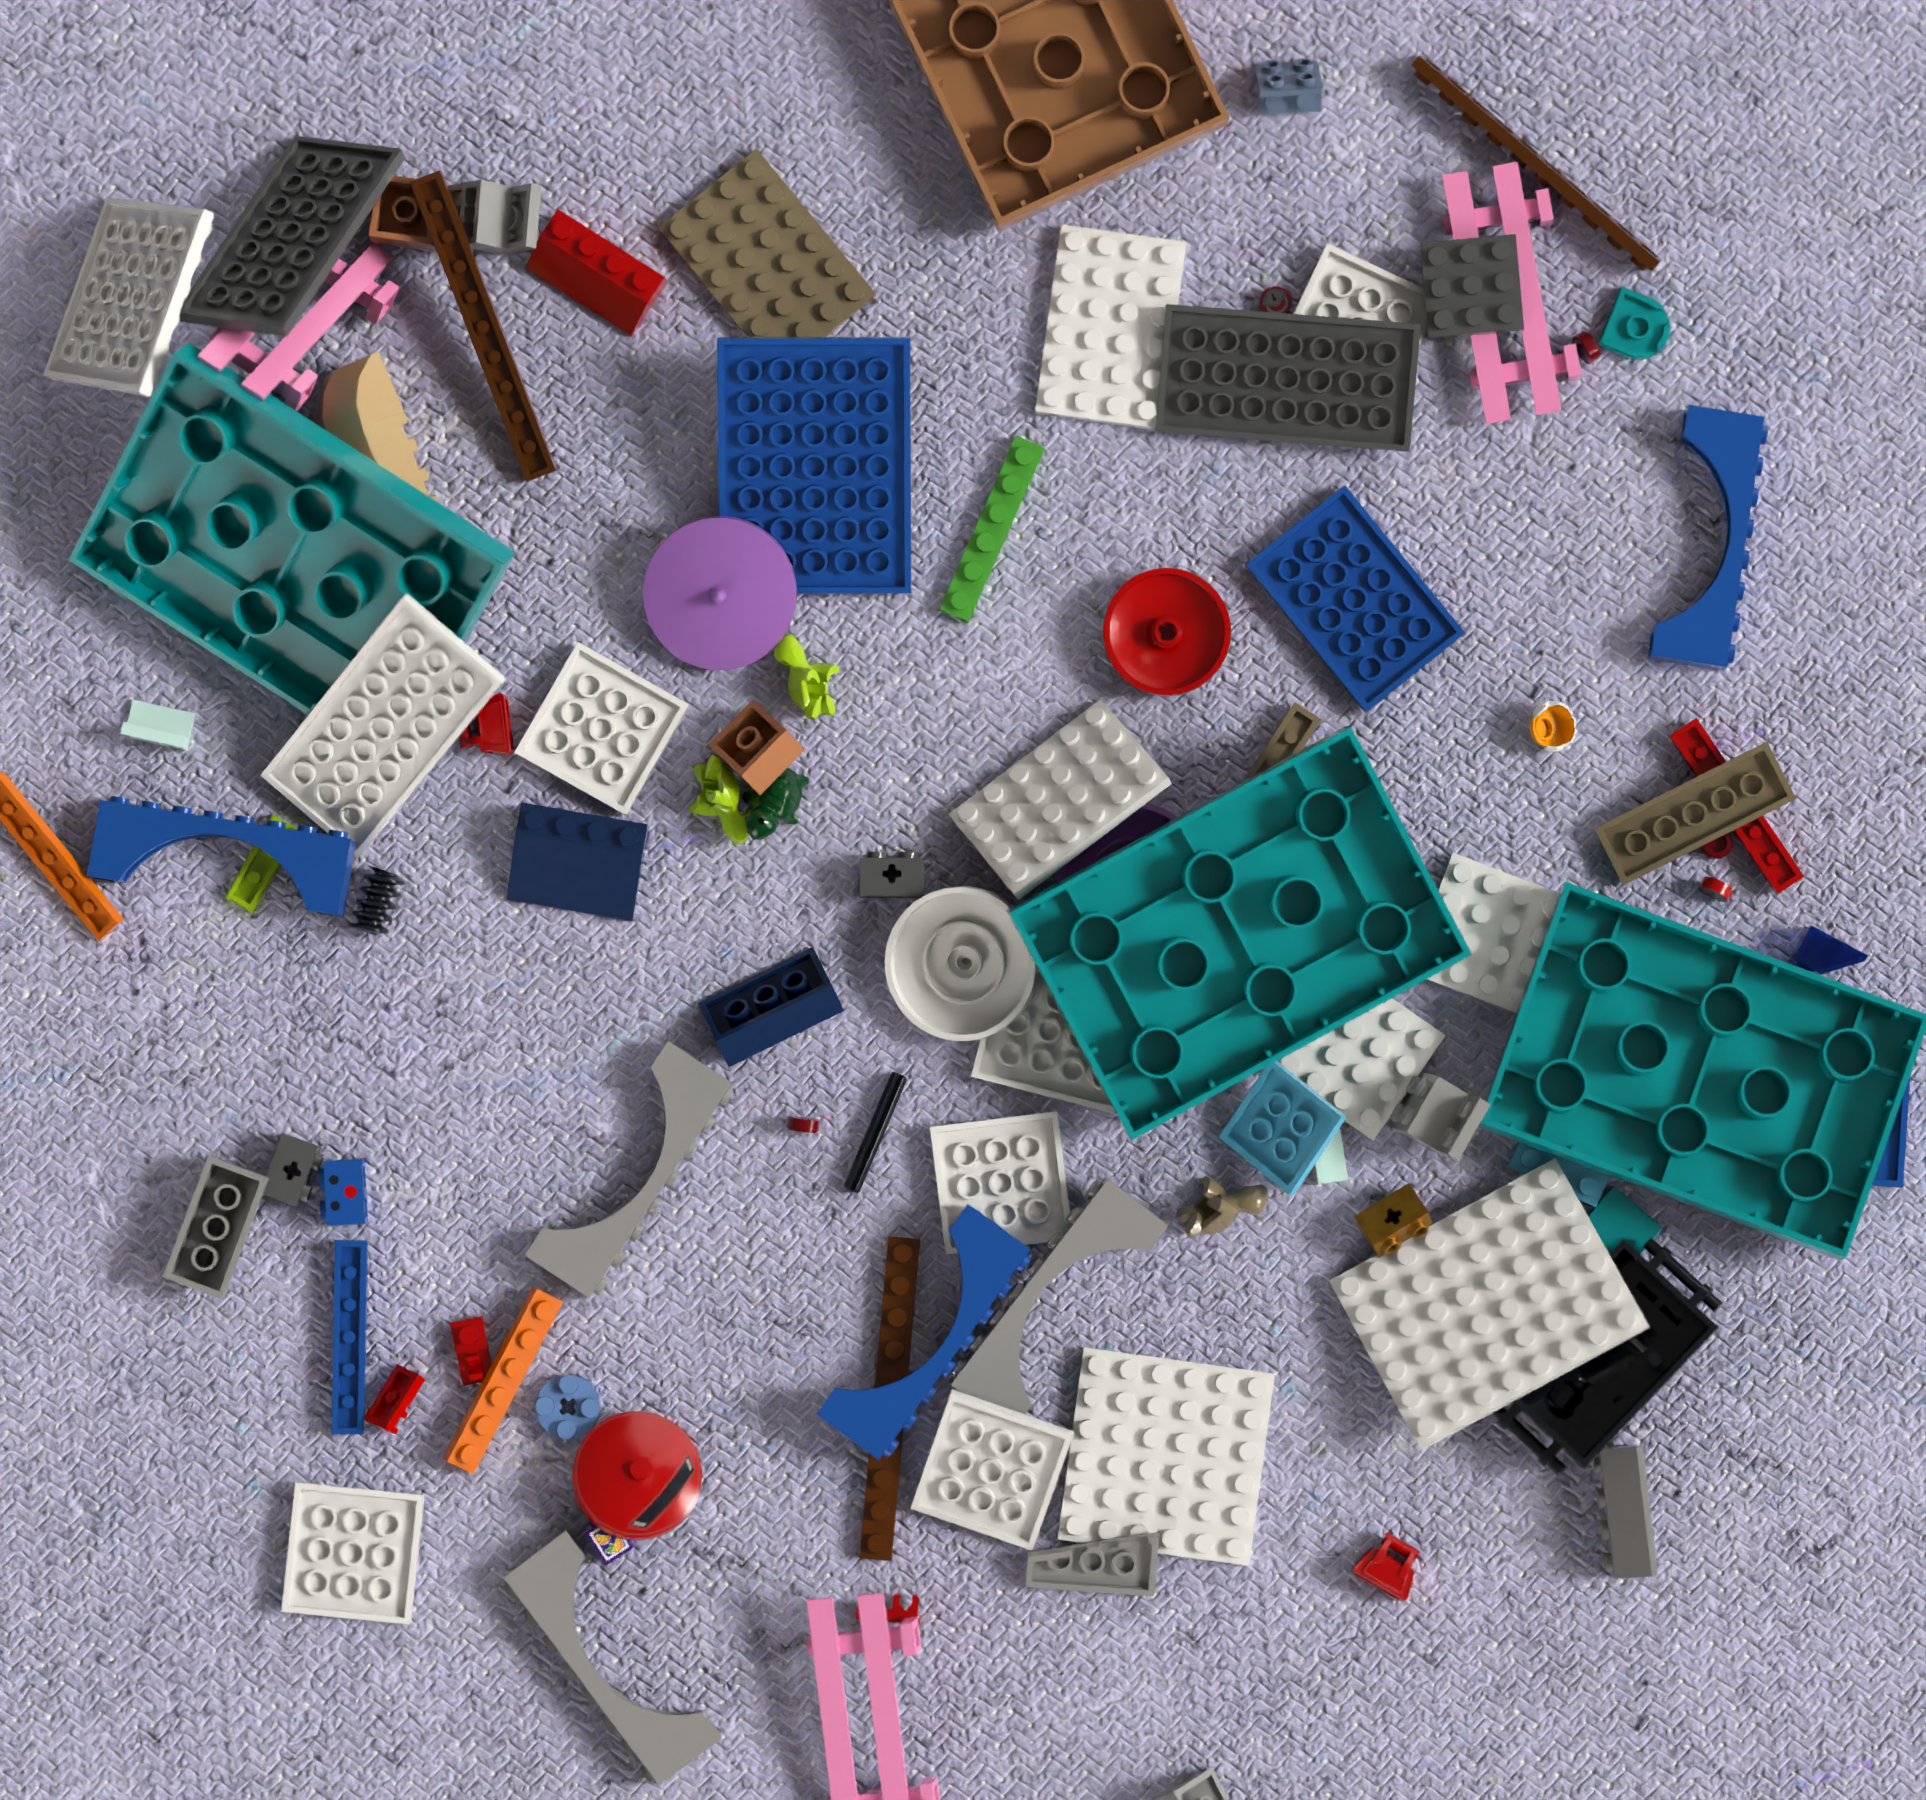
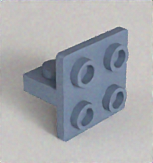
M1299 58L1294 62L1267 60L1263 63L1255 64L1258 115L1321 111L1323 84L1318 61Z

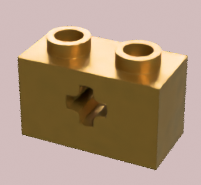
M1409 1183L1354 1216L1360 1231L1378 1258L1385 1254H1393L1401 1247L1403 1242L1411 1237H1421L1428 1231L1429 1226L1433 1225L1429 1212Z

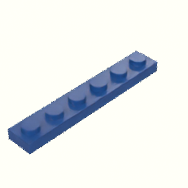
M335 1240L331 1434H365V1420L363 1418L365 1416L367 1240Z

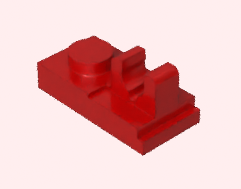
M483 1316L450 1323L463 1386L483 1382L492 1365Z
M397 1364L363 1419L387 1432L396 1434L398 1429L395 1426L401 1417L406 1419L408 1414L405 1410L410 1406L425 1379L419 1374Z
M894 1594L892 1609H886L887 1622L901 1623L905 1618L918 1617L919 1597L917 1595L912 1596V1604L907 1610H903V1606L899 1602L900 1594ZM859 1607L856 1609V1620H860ZM918 1618V1624L920 1625L921 1618Z

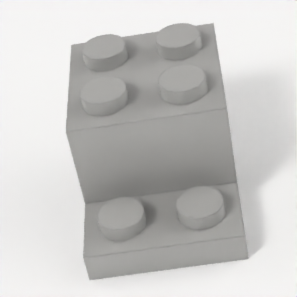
M486 180L448 185L472 249L498 255L536 249L539 237V210L542 204L540 185L530 183L512 187Z
M1420 1072L1418 1076L1414 1075L1406 1087V1092L1408 1093L1403 1102L1395 1106L1390 1115L1392 1121L1388 1127L1400 1134L1411 1137L1439 1155L1459 1161L1491 1104L1481 1098L1467 1094L1439 1076Z

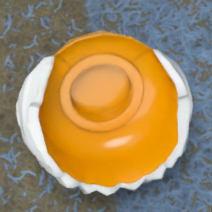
M1542 701L1533 711L1529 723V733L1535 743L1549 752L1561 751L1570 745L1576 737V719L1572 717L1573 712L1569 710L1568 705L1559 701Z

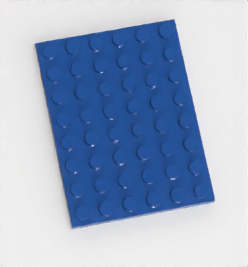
M717 337L719 516H730L749 521L775 538L792 564L796 578L797 594L911 593L910 337Z

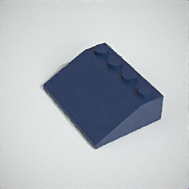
M521 802L507 900L633 922L650 827L648 824Z

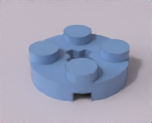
M574 1375L557 1376L548 1381L538 1394L535 1405L537 1418L541 1426L555 1437L562 1439L581 1437L588 1433L598 1421L600 1414L598 1392L583 1377ZM565 1398L567 1401L574 1399L576 1401L574 1406L576 1413L574 1415L570 1413L563 1415L560 1412L563 1407L560 1403L562 1399Z

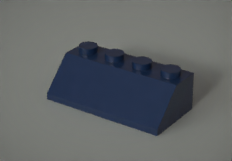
M813 947L698 1003L728 1067L744 1061L844 1011Z

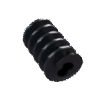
M368 865L375 872V874L364 875V879L371 886L360 887V891L367 898L356 899L355 902L363 910L352 911L351 915L358 920V923H348L347 926L376 936L378 934H388L389 930L381 923L392 921L393 918L386 913V910L396 909L397 905L390 901V897L401 896V893L394 888V885H404L405 881L396 874Z

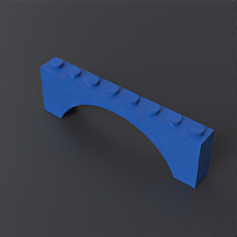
M1688 405L1684 410L1680 441L1701 458L1716 480L1726 512V544L1719 569L1712 583L1699 600L1681 614L1657 623L1652 627L1647 659L1722 671L1727 668L1728 663H1733L1736 646L1731 644L1732 632L1738 631L1740 613H1735L1737 600L1742 601L1745 589V582H1740L1742 569H1747L1749 561V551L1745 550L1746 538L1751 539L1754 528V520L1749 519L1751 507H1756L1759 489L1754 488L1755 476L1761 475L1763 467V457H1758L1760 444L1765 445L1768 433V426H1763L1764 416Z
M110 796V801L100 800L87 876L91 878L126 883L143 862L175 843L201 837L231 838L244 841L262 849L280 863L297 885L306 910L312 913L344 917L356 841L348 838L347 832L329 830V834L324 835L316 833L317 828L305 825H298L297 830L285 829L286 823L267 820L266 825L254 824V818L235 815V820L233 821L222 819L223 813L204 810L203 816L191 814V808L173 806L172 811L160 809L161 804L149 801H142L141 806L129 805L130 799Z
M969 1204L966 1205L949 1229L955 1242L962 1268V1296L955 1322L941 1347L919 1369L889 1385L863 1390L835 1388L816 1414L878 1460H880L882 1455L887 1458L890 1457L900 1443L895 1440L900 1430L904 1429L908 1432L918 1418V1415L913 1413L921 1402L927 1405L936 1393L937 1389L933 1387V1384L939 1376L946 1379L956 1365L951 1359L958 1350L963 1353L967 1350L975 1338L970 1334L977 1323L981 1326L985 1325L994 1310L989 1308L996 1297L1000 1300L1005 1297L1013 1286L1008 1281L1015 1271L1021 1274L1032 1259L1027 1255L1031 1250Z

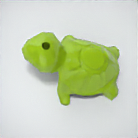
M785 633L781 641L774 648V657L779 663L789 667L788 691L793 703L803 710L808 719H816L820 714H835L834 702L827 694V682L832 674H839V667L830 663H808L801 644L792 634Z
M711 755L707 765L697 763L694 767V774L697 780L702 783L701 794L698 795L696 802L689 806V812L701 816H719L724 833L730 838L732 843L741 845L747 841L749 834L747 833L745 822L746 815L737 810L739 784L735 775L725 767L720 756Z

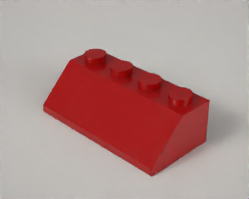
M559 209L556 210L541 233L536 249L533 250L525 267L531 273L630 336H633L666 285L663 275Z

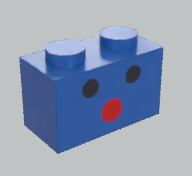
M365 1160L323 1161V1168L318 1169L319 1187H325V1200L320 1201L321 1220H326L327 1226L368 1224Z

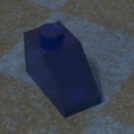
M1808 926L1803 932L1789 962L1799 968L1822 975L1864 962L1868 955L1813 926Z

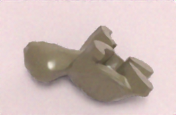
M1205 1176L1201 1180V1183L1204 1184L1202 1197L1195 1205H1188L1178 1209L1176 1215L1181 1221L1186 1223L1185 1232L1190 1237L1201 1234L1220 1233L1230 1226L1241 1211L1249 1214H1259L1268 1201V1191L1265 1186L1258 1184L1244 1186L1230 1195L1219 1183Z

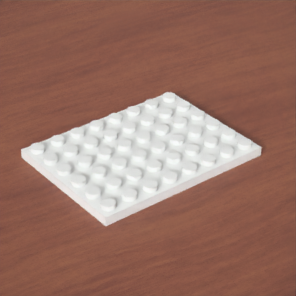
M1556 1158L1429 1226L1428 1231L1418 1238H1409L1393 1254H1385L1380 1258L1375 1255L1329 1280L1421 1451L1650 1328Z

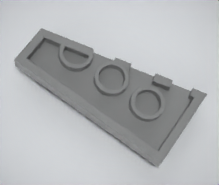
M1159 1532L1028 1552L1025 1587L1154 1596Z

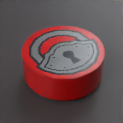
M1704 877L1698 888L1704 895L1720 902H1728L1732 893L1729 885L1713 877Z

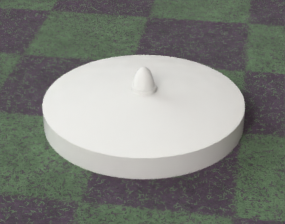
M954 886L943 888L921 897L902 913L895 923L887 942L885 974L894 1001L913 1024L938 1038L952 1041H971L988 1037L1002 1030L1023 1012L1034 993L1039 971L1006 911L1014 907L1011 903L985 889L970 886Z

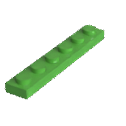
M1015 436L939 611L969 623L1045 451L1044 447Z

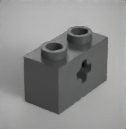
M866 852V858H860V898L920 899L924 896V858H918L917 852H899L898 858H886V852ZM889 867H895L896 872L901 873V877H896L895 883H889L888 878L883 877V873H887Z
M282 1133L266 1174L269 1180L263 1195L295 1207H300L301 1202L306 1203L313 1185L308 1184L312 1172L318 1173L324 1155L320 1154L322 1147ZM298 1163L297 1169L301 1171V1175L294 1176L290 1180V1173L286 1172V1168Z

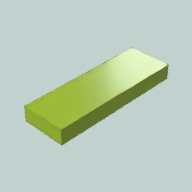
M273 814L269 819L286 823L285 829L297 830L295 826ZM254 846L225 898L254 914L281 864L271 855Z

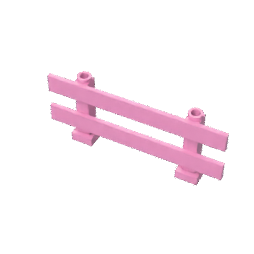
M1518 162L1492 166L1499 205L1474 209L1467 171L1442 175L1449 213L1446 216H1442L1445 235L1451 234L1453 240L1478 238L1479 230L1502 226L1504 235L1516 234L1524 331H1521L1526 360L1501 364L1496 333L1470 335L1476 370L1469 371L1472 390H1480L1486 424L1511 420L1505 385L1530 381L1537 416L1562 411L1556 376L1566 375L1567 382L1580 380L1581 377L1576 344L1563 346L1561 354L1552 355L1528 222L1539 220V226L1544 227L1552 225L1554 218L1548 188L1536 190L1533 199L1524 200Z
M372 243L351 266L338 259L324 280L332 287L270 354L249 342L256 334L255 332L218 327L211 336L209 344L198 355L197 360L217 373L229 362L233 363L250 374L241 384V389L260 401H263L272 390H275L287 398L285 401L287 406L297 411L311 396L318 375L308 368L300 375L293 370V367L354 301L368 309L365 318L375 325L390 310L399 286L390 280L384 286H381L374 280L393 260L394 255L377 244Z
M884 1592L860 1594L857 1598L861 1630L837 1632L833 1597L808 1599L807 1609L811 1636L807 1637L808 1654L814 1657L831 1794L827 1796V1800H940L937 1776L924 1777L919 1786L908 1787L891 1650L902 1649L904 1657L916 1656L922 1649L918 1617L905 1618L899 1624L900 1626L888 1627ZM864 1652L881 1789L857 1791L840 1655Z

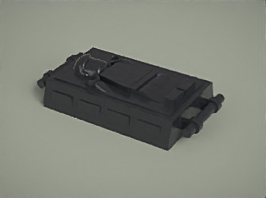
M1650 1238L1643 1246L1653 1256L1649 1262L1624 1239L1609 1254L1650 1328L1511 1402L1513 1405L1508 1410L1502 1407L1492 1413L1498 1419L1497 1424L1504 1430L1508 1428L1538 1457L1537 1461L1543 1467L1548 1466L1558 1476L1567 1468L1556 1457L1561 1450L1577 1465L1585 1469L1719 1329L1698 1308L1700 1304L1704 1303L1715 1313L1723 1305L1712 1293L1713 1289L1705 1283L1703 1285L1672 1257V1251L1666 1246L1662 1248L1653 1238ZM1662 1265L1694 1294L1690 1299L1657 1271ZM1521 1412L1553 1441L1548 1448L1516 1419Z

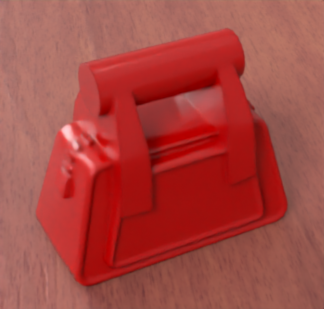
M498 693L493 695L474 717L476 719L478 736H471L470 724L459 736L460 749L479 746L480 751L485 753L512 755L514 753L508 697Z
M1386 1532L1378 1549L1377 1547H1372L1368 1552L1364 1553L1363 1557L1351 1568V1572L1395 1599L1406 1601L1414 1581L1415 1573L1411 1566L1420 1551ZM1388 1548L1404 1556L1403 1562L1401 1563L1387 1555Z

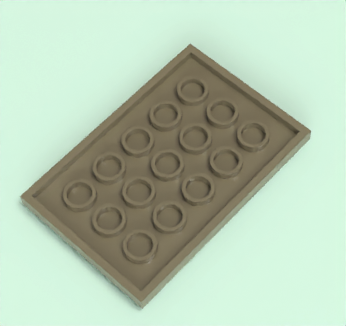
M757 148L658 227V230L746 337H827L877 297L874 290Z

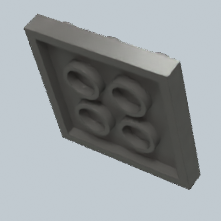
M1516 234L1420 243L1428 339L1524 331Z

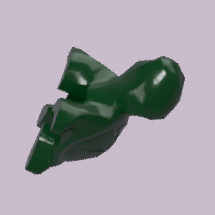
M787 768L761 795L753 788L751 794L743 793V801L748 806L755 807L748 811L745 817L747 833L753 840H762L775 833L778 826L777 818L787 824H797L799 822V817L795 816L794 813L800 804L802 789L809 783L808 777L796 774L792 769Z

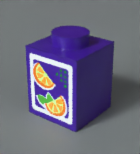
M591 1521L589 1522L591 1529L586 1534L606 1565L635 1547L632 1540L612 1536L602 1531Z

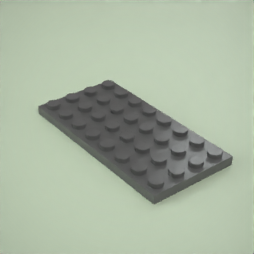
M295 135L190 289L188 296L183 301L179 313V321L287 337L405 159L402 149Z
M1166 304L1155 432L1410 452L1421 324Z

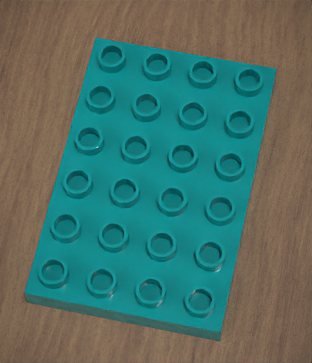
M188 343L174 352L68 559L70 562L308 715L406 594L410 595L464 643L467 642L513 559L515 551L270 394L263 401L258 400L240 388L245 378L225 366L217 373L198 361L197 357L202 351L194 345Z
M1344 726L1006 910L1115 1114L1131 1140L1472 955L1350 726Z
M1566 882L1561 887L1485 1101L1491 1105L1478 1127L1841 1261L1847 1258L1925 1035L1926 1014Z

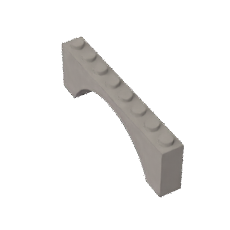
M667 1041L650 1067L662 1092L666 1126L661 1154L647 1183L627 1205L604 1220L574 1229L554 1230L542 1228L525 1254L526 1257L588 1298H591L593 1294L599 1296L609 1282L605 1278L611 1267L618 1269L627 1255L623 1249L629 1240L634 1243L645 1228L641 1222L647 1213L652 1216L663 1201L659 1195L665 1186L670 1189L681 1174L677 1171V1168L683 1159L687 1162L690 1161L699 1147L695 1144V1141L701 1132L705 1135L708 1134L717 1120L712 1117L719 1106L725 1108L734 1095V1092L730 1090L733 1083L670 1041Z
M1106 1176L1102 1181L1096 1179L1086 1192V1195L1089 1196L1082 1207L1076 1205L1066 1218L1069 1224L1061 1233L1057 1230L1048 1241L1046 1246L1050 1249L1043 1258L1037 1256L1027 1269L1030 1275L1023 1284L1017 1282L1009 1292L1007 1297L1011 1300L1004 1309L999 1307L988 1320V1323L991 1325L984 1335L981 1333L977 1334L968 1347L971 1350L970 1354L964 1361L959 1359L956 1362V1365L949 1373L952 1376L949 1380L950 1385L961 1393L1026 1414L1032 1405L1025 1392L1021 1377L1020 1343L1028 1314L1041 1292L1063 1270L1081 1259L1096 1253L1117 1249H1137L1150 1252L1169 1225Z
M567 1529L504 1577L507 1584L503 1587L514 1601L521 1600L526 1607L523 1614L533 1627L539 1625L546 1635L542 1639L552 1653L558 1650L565 1659L562 1666L572 1679L578 1677L585 1687L581 1691L590 1704L594 1705L597 1702L604 1711L601 1715L602 1720L611 1731L617 1729L624 1738L620 1743L628 1755L632 1757L636 1754L643 1765L639 1769L650 1783L656 1781L660 1786L722 1738V1734L704 1710L674 1713L648 1708L623 1696L597 1672L582 1646L577 1631L574 1611L577 1579L587 1554Z

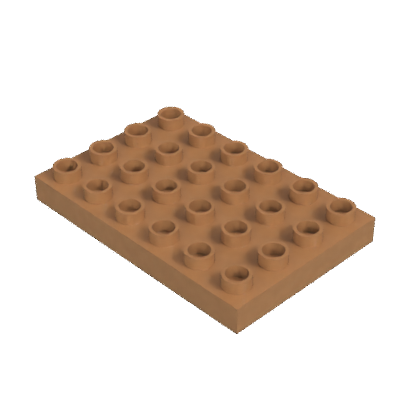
M887 0L998 232L1228 125V113L1173 0Z

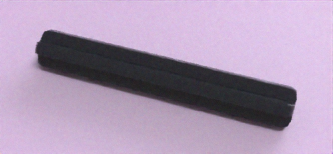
M892 1072L844 1183V1188L854 1193H859L906 1084L907 1078L899 1073Z

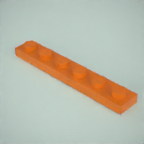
M4 772L0 773V821L98 941L105 939L124 920L92 879L87 876L84 869Z
M532 1286L443 1457L444 1460L474 1474L563 1301Z

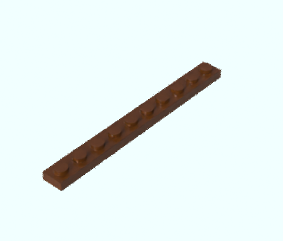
M1424 54L1419 55L1411 64L1416 69L1414 75L1427 86L1430 83L1440 90L1438 96L1450 106L1457 104L1464 110L1462 116L1475 127L1480 124L1488 131L1486 137L1499 148L1502 145L1506 146L1512 152L1510 158L1513 161L1518 162V165L1522 168L1528 165L1536 172L1534 178L1545 188L1550 186L1555 188L1560 193L1558 199L1570 209L1576 206L1583 212L1584 216L1582 219L1595 230L1600 227L1608 234L1606 240L1619 251L1625 248L1633 256L1630 260L1639 269L1645 271L1648 268L1652 272L1661 263L1662 258Z
M439 170L413 180L410 184L525 480L528 482L557 471L443 173Z
M888 1236L875 1388L901 1380L908 1376L920 1239ZM903 1429L895 1437V1440L900 1443L889 1458L882 1455L880 1460H878L869 1453L860 1558L892 1561Z

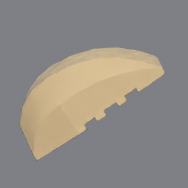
M380 353L371 354L328 374L324 378L316 397L315 424L429 496L424 483L429 480L428 473L425 467L419 468L413 452L419 449L414 437L407 438L403 424L408 423V420ZM435 494L429 496L430 498L438 502Z

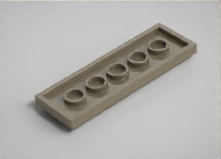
M1765 742L1594 829L1621 883L1625 885L1795 800L1796 797L1768 742Z

